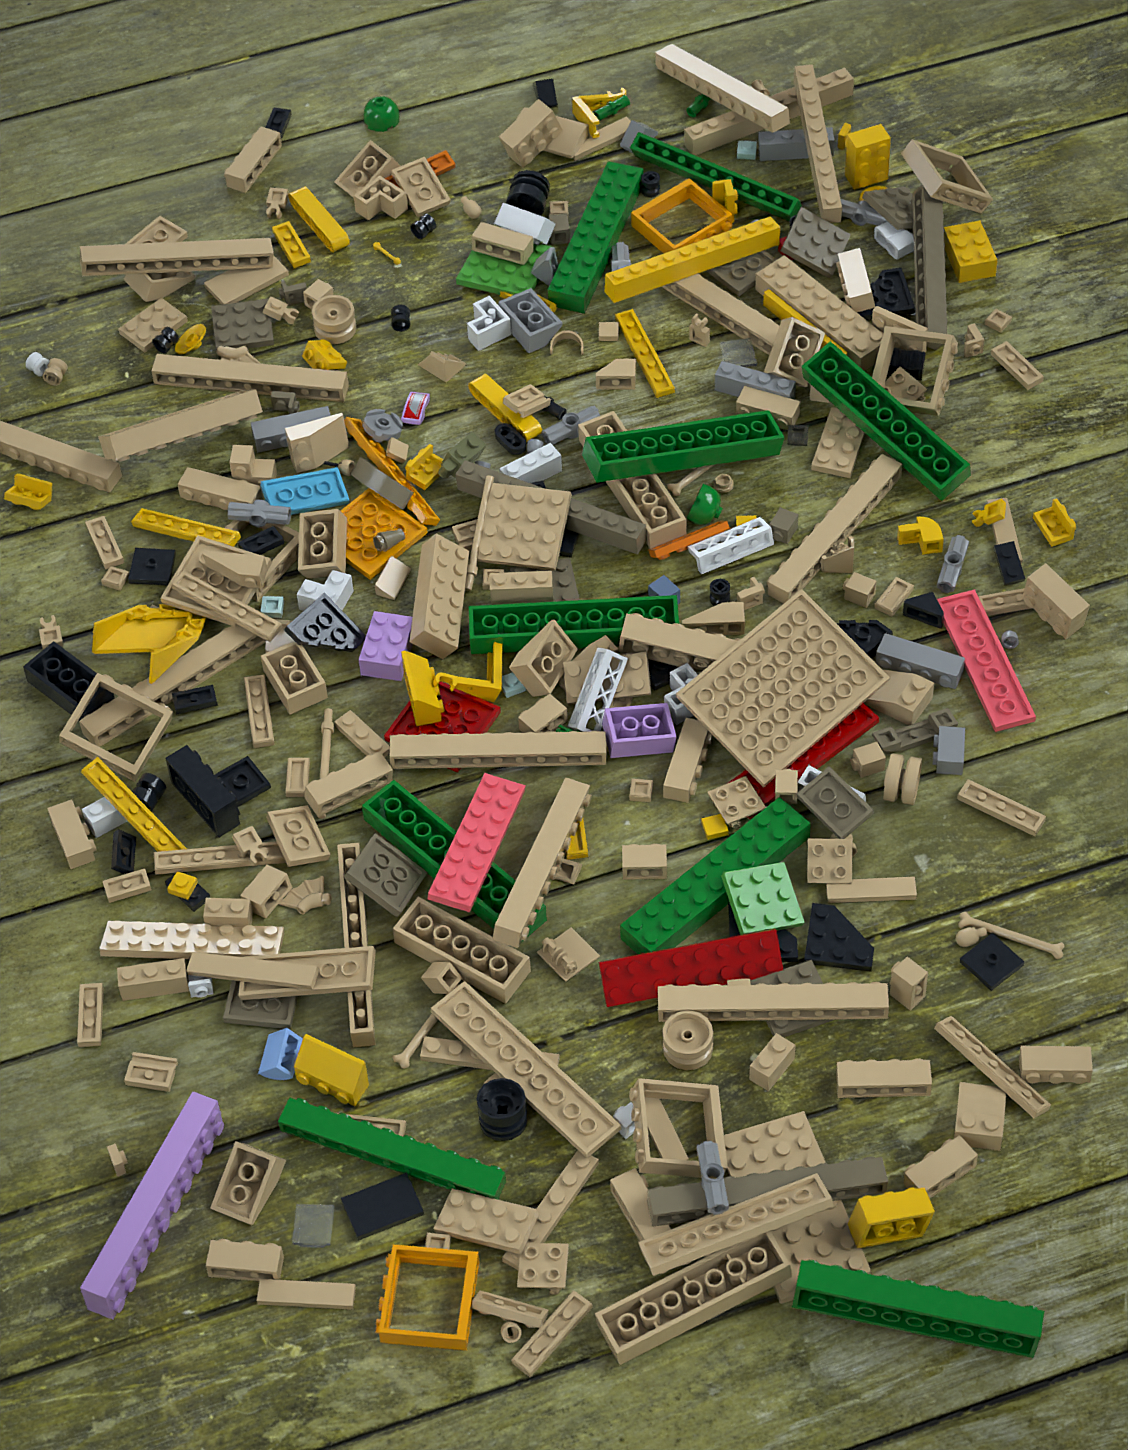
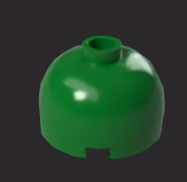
M385 96L370 99L364 107V123L368 125L370 130L376 132L388 131V128L392 126L395 128L400 120L399 109L396 103L391 98Z
M703 483L686 519L698 525H706L714 518L718 519L723 509L720 507V494L711 486Z

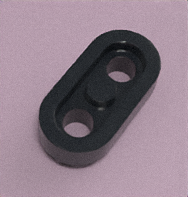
M501 423L496 426L495 438L510 454L519 455L525 452L526 439L511 424Z

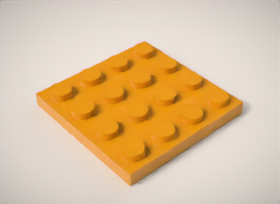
M370 488L341 510L347 517L346 563L369 580L384 569L391 556L397 559L428 533L426 526ZM397 529L403 530L405 540L399 542L386 552L376 549L373 537L377 533Z

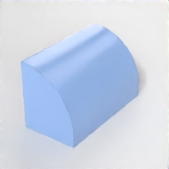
M288 1028L269 1034L258 1074L274 1080L293 1078L295 1072L294 1065L303 1038Z

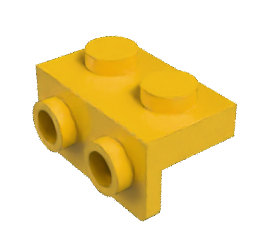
M731 179L713 181L712 198L733 214L734 222V215L737 214V204L735 203L738 200L737 190L733 189Z
M324 339L307 342L302 358L313 369H345L347 361L331 346L330 342Z
M429 444L426 448H422L413 460L411 459L407 462L405 467L406 480L423 490H426L440 476L438 471L442 467L440 464L443 459L433 454V445Z
M17 473L14 478V486L5 492L4 500L11 501L16 505L29 506L34 510H41L52 501V483Z
M1057 498L1053 499L1052 507L1033 513L1034 521L1051 547L1074 539L1076 523L1072 518L1070 519L1065 506Z

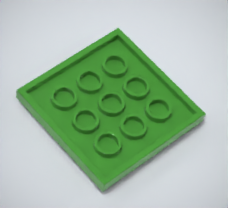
M533 244V252L525 265L472 250L456 278V284L495 294H500L501 291L515 295L530 288L534 290L539 281L536 276L531 274L534 263L538 257L552 246Z

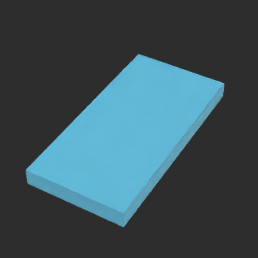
M338 467L261 481L260 485L266 502L272 506L291 507V515L349 504V497Z

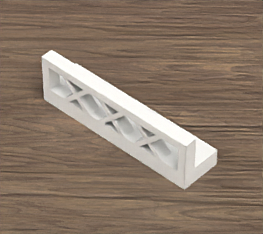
M759 517L690 545L688 550L696 558L698 571L704 574L774 545L772 529Z
M597 648L567 727L582 732H591L592 730L585 727L588 720L594 717L596 725L593 731H601L605 708H609L628 658L608 649ZM612 657L620 660L617 669L613 671L609 665ZM609 677L611 686L604 691L602 686L603 680ZM602 697L603 707L596 710L595 701Z

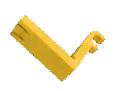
M621 88V93L611 94L610 91H607V94L572 97V114L579 122L588 124L589 134L593 139L598 138L600 134L596 130L595 125L600 124V121L592 111L605 106L609 101L613 102L626 95V90Z
M494 642L493 653L488 652L487 680L458 677L440 672L435 676L433 686L437 687L440 681L446 682L450 685L451 692L456 688L483 700L495 702L502 690V644Z

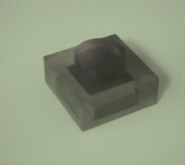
M789 425L788 445L807 446L809 426Z

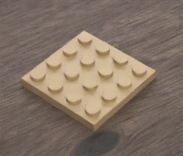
M492 483L483 522L477 562L556 571L572 496L571 492Z
M197 536L161 596V602L235 627L237 624L173 590L171 584L184 570L248 605L258 587L248 588L241 586L207 567L203 552L258 554ZM265 557L268 571L272 562L271 558Z

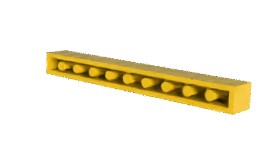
M770 216L605 274V293L616 303L779 245L781 227Z

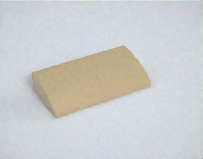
M524 107L523 110L521 111V113L519 114V116L517 117V119H518L528 108ZM556 116L563 131L543 151L572 159L590 136L588 124Z

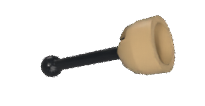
M348 459L340 461L339 464L324 461L323 464L338 467L339 472L346 476H351L350 473L355 467L354 461Z

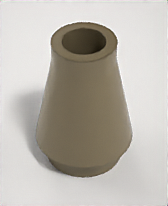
M402 529L379 532L373 537L376 549L384 552L405 540V534Z

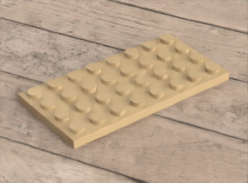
M804 1111L724 1135L727 1172L729 1176L742 1177L751 1173L764 1174L770 1173L773 1170L785 1171L800 1166L806 1168L826 1163ZM842 1200L833 1201L834 1206L822 1212L814 1213L799 1221L770 1230L791 1265L792 1277L773 1286L780 1304L794 1299L801 1260H815L820 1264L829 1266L839 1265L844 1269L852 1271L863 1270L871 1274V1269L862 1248L857 1249L848 1227L849 1217Z

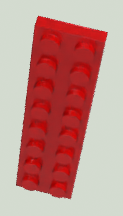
M864 703L861 704L786 769L798 770L799 781L808 765L815 769L821 767L878 724L879 717ZM744 770L730 781L733 782L746 776L765 807L775 801L776 778L763 787L747 770ZM758 813L748 816V818L752 819Z
M775 928L598 962L606 1007L658 998V986H687L690 984L698 986H710L712 984L727 985L728 980H753L778 971H784Z

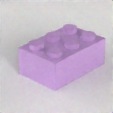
M374 611L359 657L361 675L402 681L404 672L401 651L411 652L413 643L409 641L412 617Z
M668 703L605 708L602 726L603 730L606 731V742L610 758L673 752L676 733Z

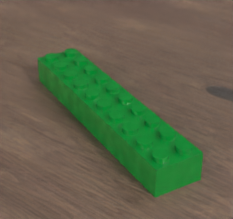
M607 162L549 285L548 300L555 303L557 308L585 314L612 255V246L618 242L642 190L641 177L643 175V168Z
M831 341L801 366L803 378L892 458L901 463L910 474L941 501L971 476L970 464Z
M767 410L589 436L585 438L582 456L597 483L780 455L785 437L770 411Z
M677 595L469 606L471 654L493 653L494 642L502 644V653L519 652L551 620H555L577 649L586 648L605 635L616 647H619L626 614L637 613L644 618H658L663 620L664 623L679 624Z
M392 780L362 805L364 820L435 879L457 832L398 782ZM494 862L471 909L472 912L493 929L516 882ZM542 904L540 910L536 909V919L533 925L528 926L530 928L528 936L547 921L546 905Z
M777 798L620 924L621 940L637 954L678 946L730 902L721 877L724 872L781 862L810 838L811 823L783 799Z
M801 1260L792 1308L1034 1358L1040 1342L1045 1312L1034 1306L1024 1307L1006 1300H991L983 1295H967L959 1290H943L935 1285H919L911 1280H895L887 1275L876 1276L868 1274L863 1270L852 1271L844 1269L839 1265L829 1266L820 1264L815 1260Z

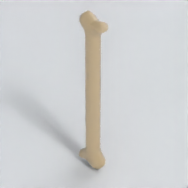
M714 465L698 467L678 483H669L667 485L668 490L672 491L673 496H680L681 490Z
M968 912L960 913L961 921L958 923L960 929L968 926L977 929L985 927L989 933L1049 952L1055 959L1063 957V942L1050 944L970 917Z
M433 1014L429 1016L401 1054L393 1055L394 1062L400 1063L401 1068L409 1067L410 1057L424 1040V1036H427L438 1021Z

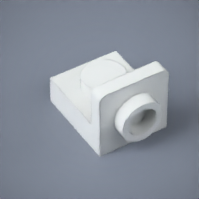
M188 975L191 998H201L214 994L212 978Z

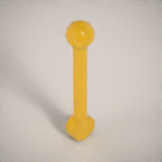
M379 242L373 244L375 250H380L392 259L395 265L401 263L399 258H395L383 249Z

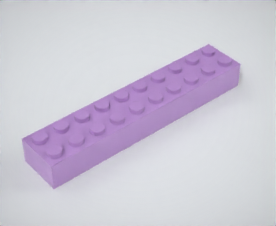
M196 1092L191 1093L80 1287L88 1310L112 1320L117 1312L120 1313L122 1311L128 1292L133 1291L137 1276L145 1270L148 1262L147 1259L150 1253L156 1250L162 1232H166L168 1229L170 1218L173 1212L176 1213L178 1211L182 1196L190 1190L194 1175L200 1172L205 1155H208L213 1148L214 1139L222 1133L224 1123L217 1100Z

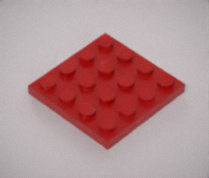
M440 681L438 684L440 696H437L438 700L442 699L444 712L441 713V721L416 726L409 700L385 733L384 740L390 743V735L487 733L501 713V707L456 688L451 692L450 685ZM448 768V769H450V770H452V771L458 773L461 768Z

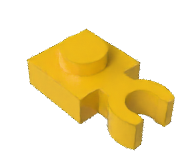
M1001 498L986 504L982 511H974L973 515L976 519L972 520V523L976 527H980L984 523L990 525L1005 519L1006 502Z

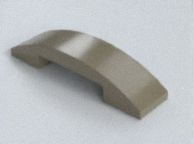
M360 457L350 473L364 485L401 509L405 508L414 493L362 457Z
M949 708L929 714L927 720L894 730L891 726L872 732V736L878 742L882 751H901L933 741L934 734L938 735L939 726L957 727L958 722Z

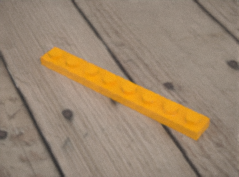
M346 417L344 422L347 432L355 438L357 445L366 452L367 457L374 462L377 469L414 492L407 503V508L416 515L417 520L423 525L437 526L440 521L439 517L411 482L406 480V476L392 458L386 456V451L380 443L373 441L372 436L366 433L362 427L363 422L360 419Z

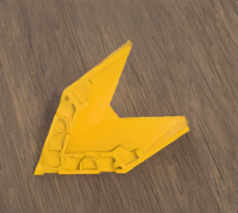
M159 604V608L137 605L94 623L92 653L151 652L149 683L153 684L199 639L207 618L166 604Z

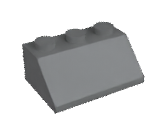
M532 288L498 302V306L510 318L511 334L528 353L545 347L562 326L561 320Z

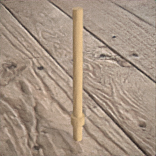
M489 475L486 476L467 567L465 591H472L474 577L477 576V557L491 485L494 482V477Z
M330 708L324 710V722L321 723L323 738L320 779L329 774L331 734L334 732V723L332 722L333 710ZM326 813L323 814V815H321V816H319L318 818H319V819H324V818H326Z

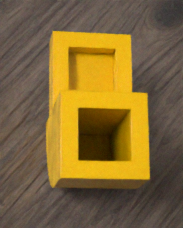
M916 517V523L898 526L897 540L899 545L919 542L922 555L943 551L944 538L942 531L934 520L927 517Z

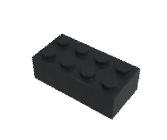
M54 641L23 666L27 682L71 715L97 674ZM99 686L78 721L115 699L114 693Z
M186 745L165 758L172 785L219 838L240 825V811L236 805L238 800L232 791L228 792L222 779L216 778L213 775L214 773L208 764L204 765L196 750L192 751Z

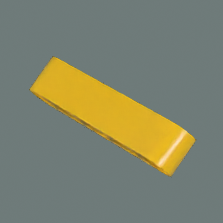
M306 186L288 194L292 207L332 253L350 245L347 233Z
M483 374L468 383L471 394L500 422L511 424L526 439V443L528 440L542 434L540 423L532 415L522 418L519 412L515 413L502 403L504 396L508 395V393L489 375Z

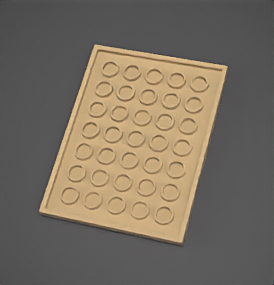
M801 589L678 691L676 697L735 759L765 787L776 778V770H783L789 767L890 680V677Z

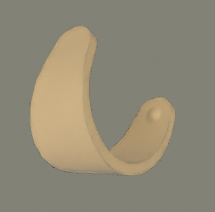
M561 331L551 340L550 354H553L554 345L564 339L577 341L581 345V355L584 354L583 341L573 331Z

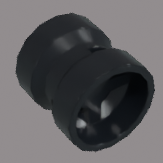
M655 171L645 172L641 177L642 194L650 198L656 197L660 193V175Z
M426 213L419 218V221H414L410 225L413 235L421 240L427 236L428 232H432L437 227L435 220Z
M405 305L394 306L391 309L392 328L397 332L408 330L410 328V309Z
M165 327L161 331V335H157L152 340V343L159 352L166 354L172 345H176L179 342V336L172 328Z
M722 578L713 580L710 583V603L716 606L721 603L730 602V583Z

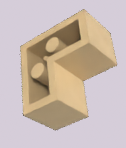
M378 176L353 195L355 212L367 220H370L380 211L396 219L408 209L406 192L381 176Z
M233 445L230 458L232 479L259 486L261 481L276 479L275 460L255 459L252 445Z

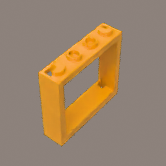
M690 178L631 212V226L662 253H667L727 232L732 229L733 214ZM690 198L716 221L674 245L651 226L649 222Z
M393 1244L392 1252L386 1258V1267L389 1268L388 1275L383 1276L382 1288L385 1289V1295L380 1297L379 1311H382L381 1319L376 1320L375 1333L379 1334L380 1343L467 1351L473 1312L471 1307L475 1298L480 1264L478 1252ZM401 1262L466 1268L457 1335L390 1329Z

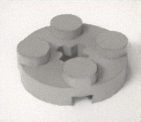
M373 409L367 412L362 427L366 433L372 436L373 441L380 443L383 440L388 441L391 437L399 439L403 422L392 412L389 415L383 409Z

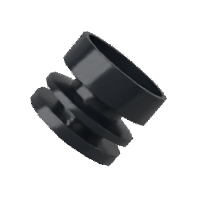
M519 171L511 181L506 204L542 216L550 191L549 181L545 176L536 171Z
M505 1078L494 1079L484 1084L478 1091L476 1098L479 1123L483 1133L497 1141L513 1140L520 1136L526 1129L528 1122L526 1098L523 1088L517 1082Z

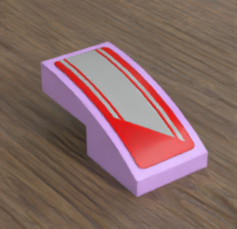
M410 392L401 417L403 423L421 425L425 417V409L430 401V394Z

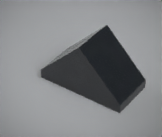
M553 78L533 82L537 100L539 99L549 108L558 107Z
M933 592L905 599L903 616L942 629L944 612Z

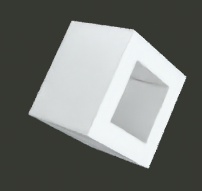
M632 1102L625 1107L621 1106L613 1115V1118L621 1124L619 1133L625 1139L631 1136L635 1129V1122L631 1119Z

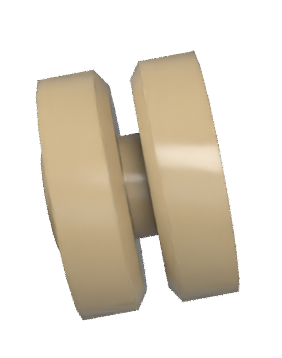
M330 295L319 299L313 305L314 331L319 340L324 339L330 342V344H340L353 337L356 332L355 312L353 304L348 298L341 295Z
M891 754L885 773L883 800L895 802L901 789L903 804H915L922 758L910 757L906 769H904L903 755Z
M690 1010L680 1011L670 1016L663 1027V1051L667 1061L678 1069L695 1070L704 1066L711 1059L713 1052V1029L707 1017L699 1012Z

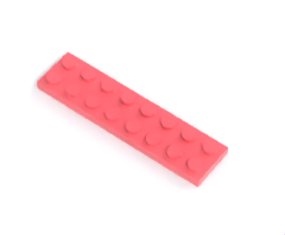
M975 589L937 599L944 612L943 623L959 656L965 658L964 667L994 731L997 732L1035 722L1036 715Z
M484 773L428 892V900L466 912L471 911L522 799L526 785Z

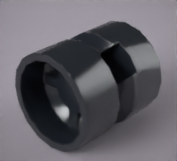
M144 773L137 782V787L132 792L152 812L158 803L157 800L162 797L167 787L159 777L151 773Z

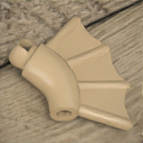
M245 345L239 348L219 346L216 351L217 355L221 356V360L261 364L249 354Z
M320 876L314 880H304L300 886L291 889L287 896L280 901L279 905L297 909L300 914L304 915L312 908L330 905L332 897L329 893L324 894V876Z

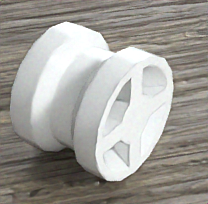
M34 352L27 358L26 368L34 371L37 376L41 377L45 369L48 368L49 360L43 358L38 352Z

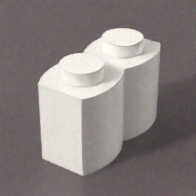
M888 221L875 227L874 238L882 247L886 248L894 259H899L914 251L913 233L905 229L897 230Z

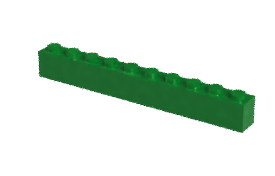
M638 132L630 146L635 157L687 179L690 178L692 181L711 189L713 181L731 179L733 189L737 190L739 201L786 221H790V218L797 215L799 209L803 207L800 200L796 197Z
M289 1097L278 1120L280 1131L403 1174L407 1172L408 1176L448 1190L456 1189L499 1200L506 1183L505 1171L498 1166L481 1164L475 1158L470 1157L467 1159L459 1156L458 1153L452 1150L444 1151L438 1149L432 1143L423 1144L411 1136H400L388 1128L380 1129L374 1127L368 1121L354 1120L345 1113L337 1114L324 1106H313L301 1098L293 1099Z

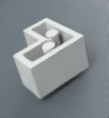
M490 296L473 303L474 320L467 323L468 340L478 351L511 335L510 318Z
M332 570L324 585L305 579L297 593L299 610L304 611L325 592L343 611L353 593L351 575Z
M688 663L670 672V688L672 692L664 696V703H668L672 721L676 725L685 721V718L694 716L676 697L678 691L698 676Z

